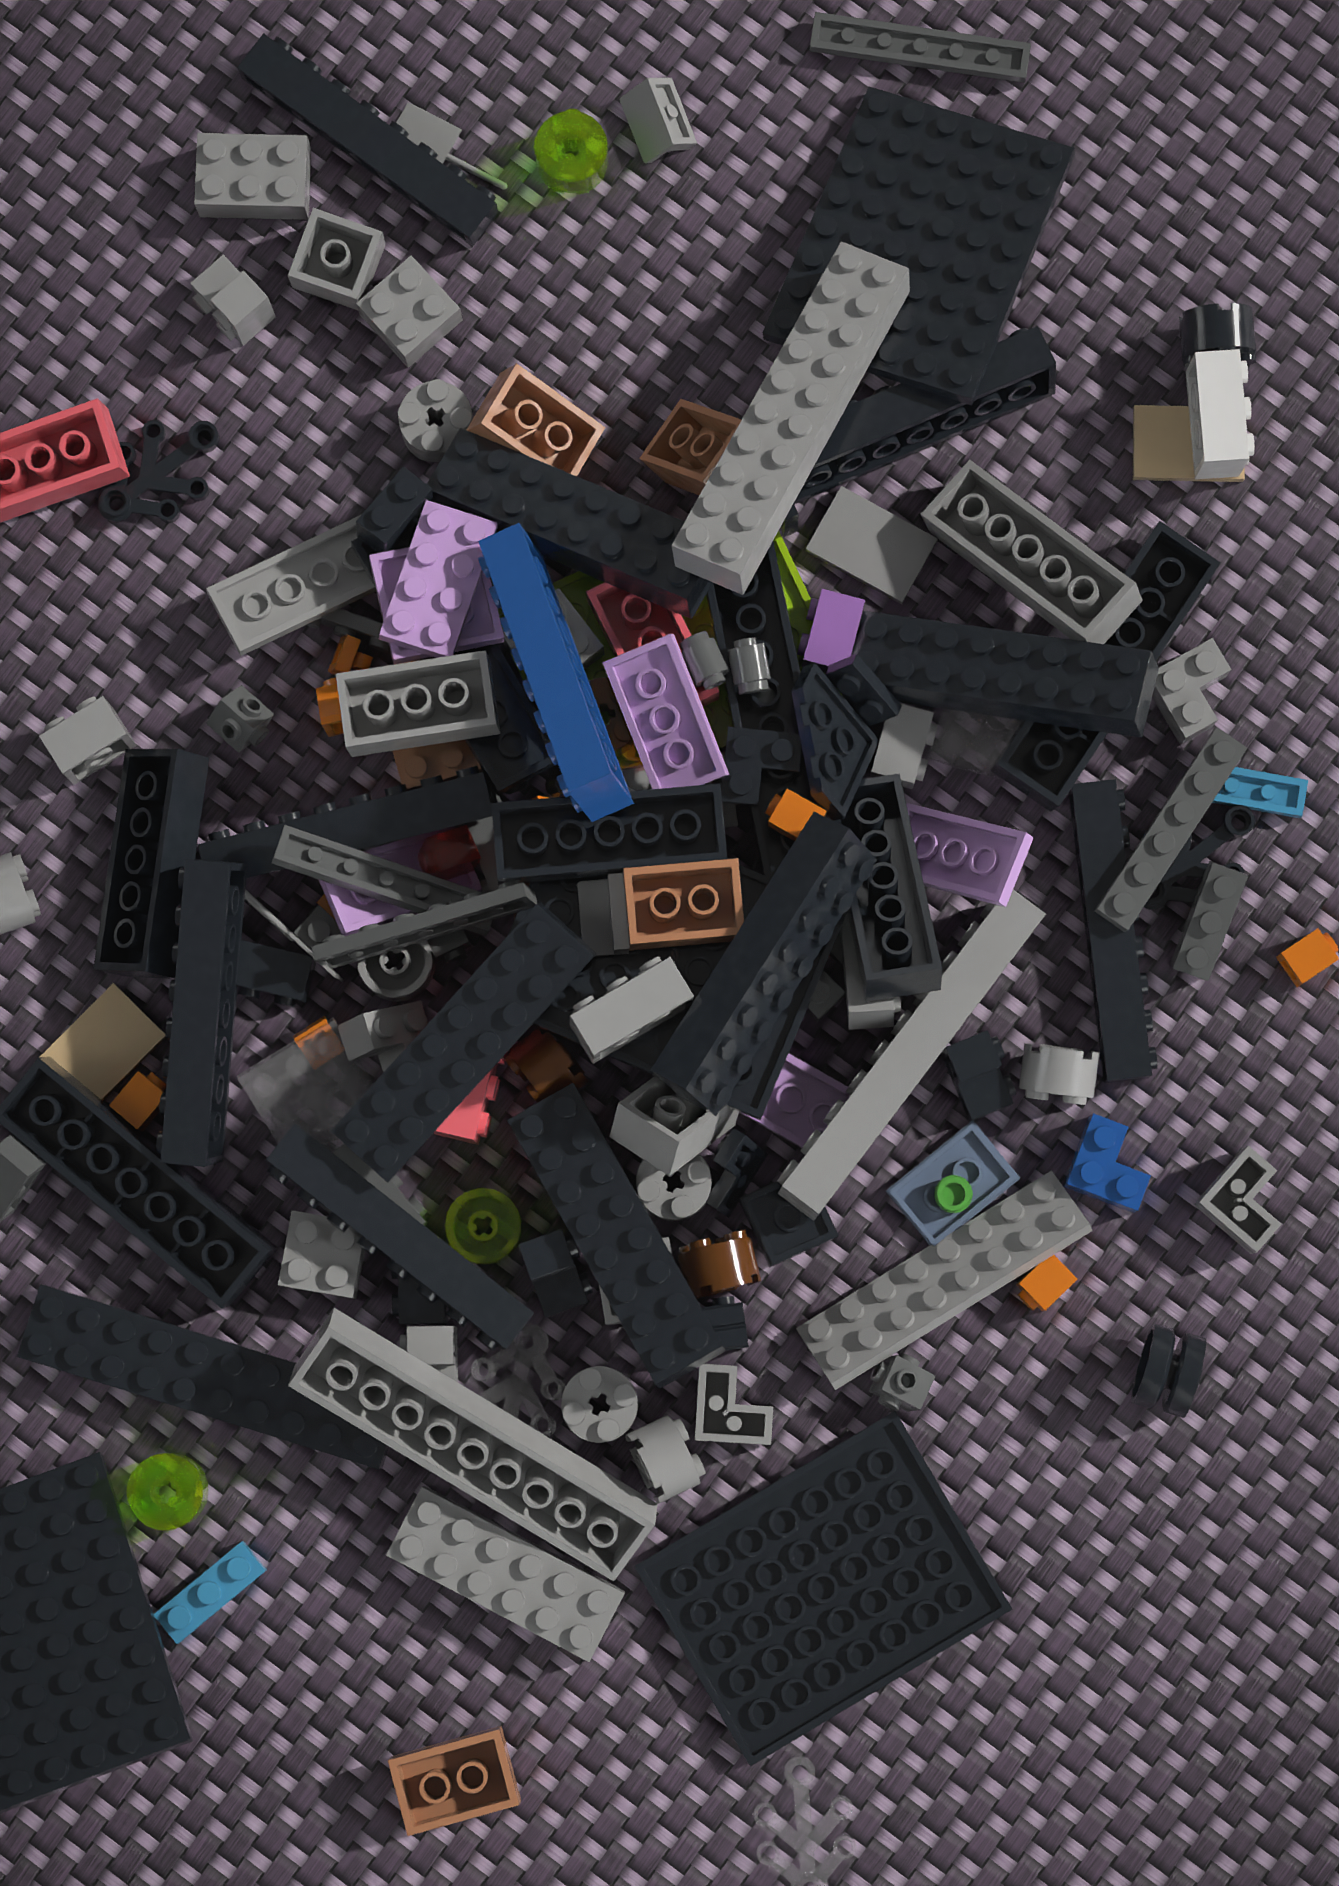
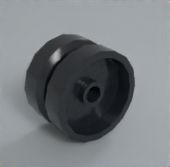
M1152 1324L1138 1363L1131 1403L1152 1408L1157 1404L1164 1388L1162 1399L1164 1413L1185 1418L1200 1382L1206 1351V1338L1185 1333L1180 1338L1174 1351V1330L1162 1325Z

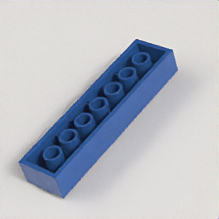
M520 523L479 540L483 555L478 557V561L487 578L491 577L494 586L489 588V592L498 609L502 608L505 617L500 618V622L509 640L513 638L516 648L511 650V653L519 670L524 669L527 679L523 680L522 683L530 701H535L539 709L534 712V717L541 732H547L550 742L545 744L552 763L554 765L558 764L562 773L557 776V781L566 798L570 796L576 811H584L591 822L634 804L543 556Z

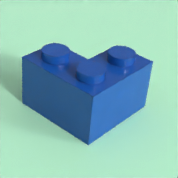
M1094 1113L1090 1115L1063 1187L1131 1213L1137 1212L1151 1175L1116 1162L1129 1127Z

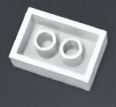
M1240 349L1195 352L1186 370L1195 479L1239 477L1245 465L1249 464V456L1254 455L1253 433H1247L1246 420L1251 419L1250 397H1244L1243 383L1248 382L1247 361H1241Z

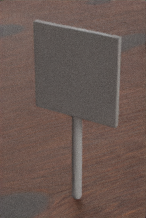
M409 102L406 104L396 123L409 133L407 137L416 145H419L420 142L428 145L438 154L436 159L442 164L446 160L503 190L507 189V183L449 154L462 129Z
M245 889V899L290 941L295 940L314 958L313 951ZM323 965L332 976L343 982L344 979L335 970L327 965Z

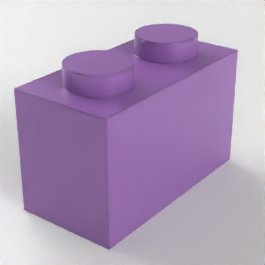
M825 589L821 590L819 599L811 598L806 618L813 621L810 635L802 633L797 655L804 656L801 667L815 662L822 672L826 673L830 664L851 656L865 603L864 599Z

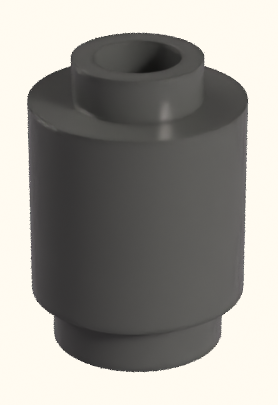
M707 631L696 633L679 644L695 687L704 686L705 690H710L726 681L724 676L729 672V668L715 639L709 638Z
M755 637L734 641V648L727 650L733 684L738 686L739 695L768 690V680L771 679L765 644H757Z

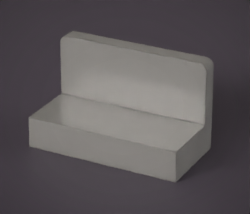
M646 78L620 98V103L644 163H652L667 151L689 150L697 144L672 78Z
M623 873L608 874L607 879L578 882L582 941L597 953L594 957L629 954L630 946Z

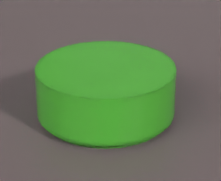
M958 1175L944 1177L938 1182L934 1191L937 1205L947 1213H959L965 1210L970 1205L973 1197L972 1187L969 1182Z

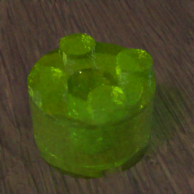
M573 108L551 116L541 125L534 140V150L538 173L544 183L552 190L563 194L564 192L583 194L594 189L603 180L608 166V143L602 126L593 117ZM568 150H571L572 152L577 150L578 155L574 156V154L568 153L567 155H565V152Z
M478 1188L461 1194L451 1204L446 1215L445 1230L450 1246L469 1262L478 1265H492L505 1260L516 1250L522 1237L523 1223L516 1205L506 1195L494 1189ZM490 1217L492 1219L490 1226L493 1232L490 1235L483 1233L480 1237L477 1236L476 1233L479 1228L475 1225V1222L479 1218L485 1221Z
M179 1453L156 1454L141 1462L131 1473L127 1484V1501L133 1513L144 1525L156 1530L177 1529L195 1521L203 1511L208 1499V1481L203 1468L190 1457ZM168 1481H170L171 1488L176 1489V1496L170 1497L167 1502L166 1495L160 1493V1487L166 1486Z

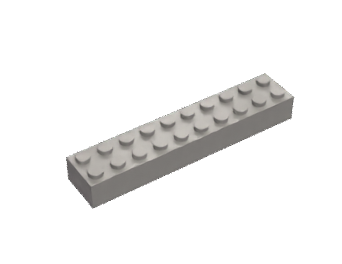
M841 241L672 544L675 567L739 594H744L910 292L909 268Z
M1014 889L1006 907L988 903L980 914L985 919L980 925L974 921L957 944L962 948L960 953L957 954L952 950L941 964V990L918 994L913 1002L918 1008L914 1013L906 1010L890 1032L895 1036L893 1041L889 1043L884 1039L868 1061L873 1066L868 1073L863 1069L860 1070L845 1091L850 1095L846 1103L838 1099L826 1115L823 1122L828 1125L823 1133L816 1129L800 1151L805 1155L801 1162L798 1163L793 1159L778 1179V1182L782 1184L778 1192L780 1196L813 1221L816 1219L1046 913Z
M336 1308L332 1310L294 1366L288 1384L289 1387L612 1581H615L655 1526L658 1505L656 1502Z

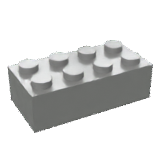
M486 650L336 674L345 747L351 757L501 734L491 663Z

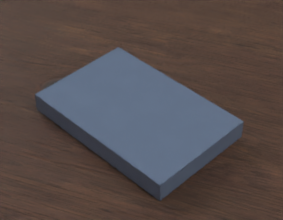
M971 1121L885 1192L927 1244L935 1246L950 1233L973 1218L1017 1182L1020 1177L976 1123ZM950 1175H958L965 1178L972 1187V1201L965 1210L959 1213L943 1211L939 1208L934 1198V1191L938 1182Z

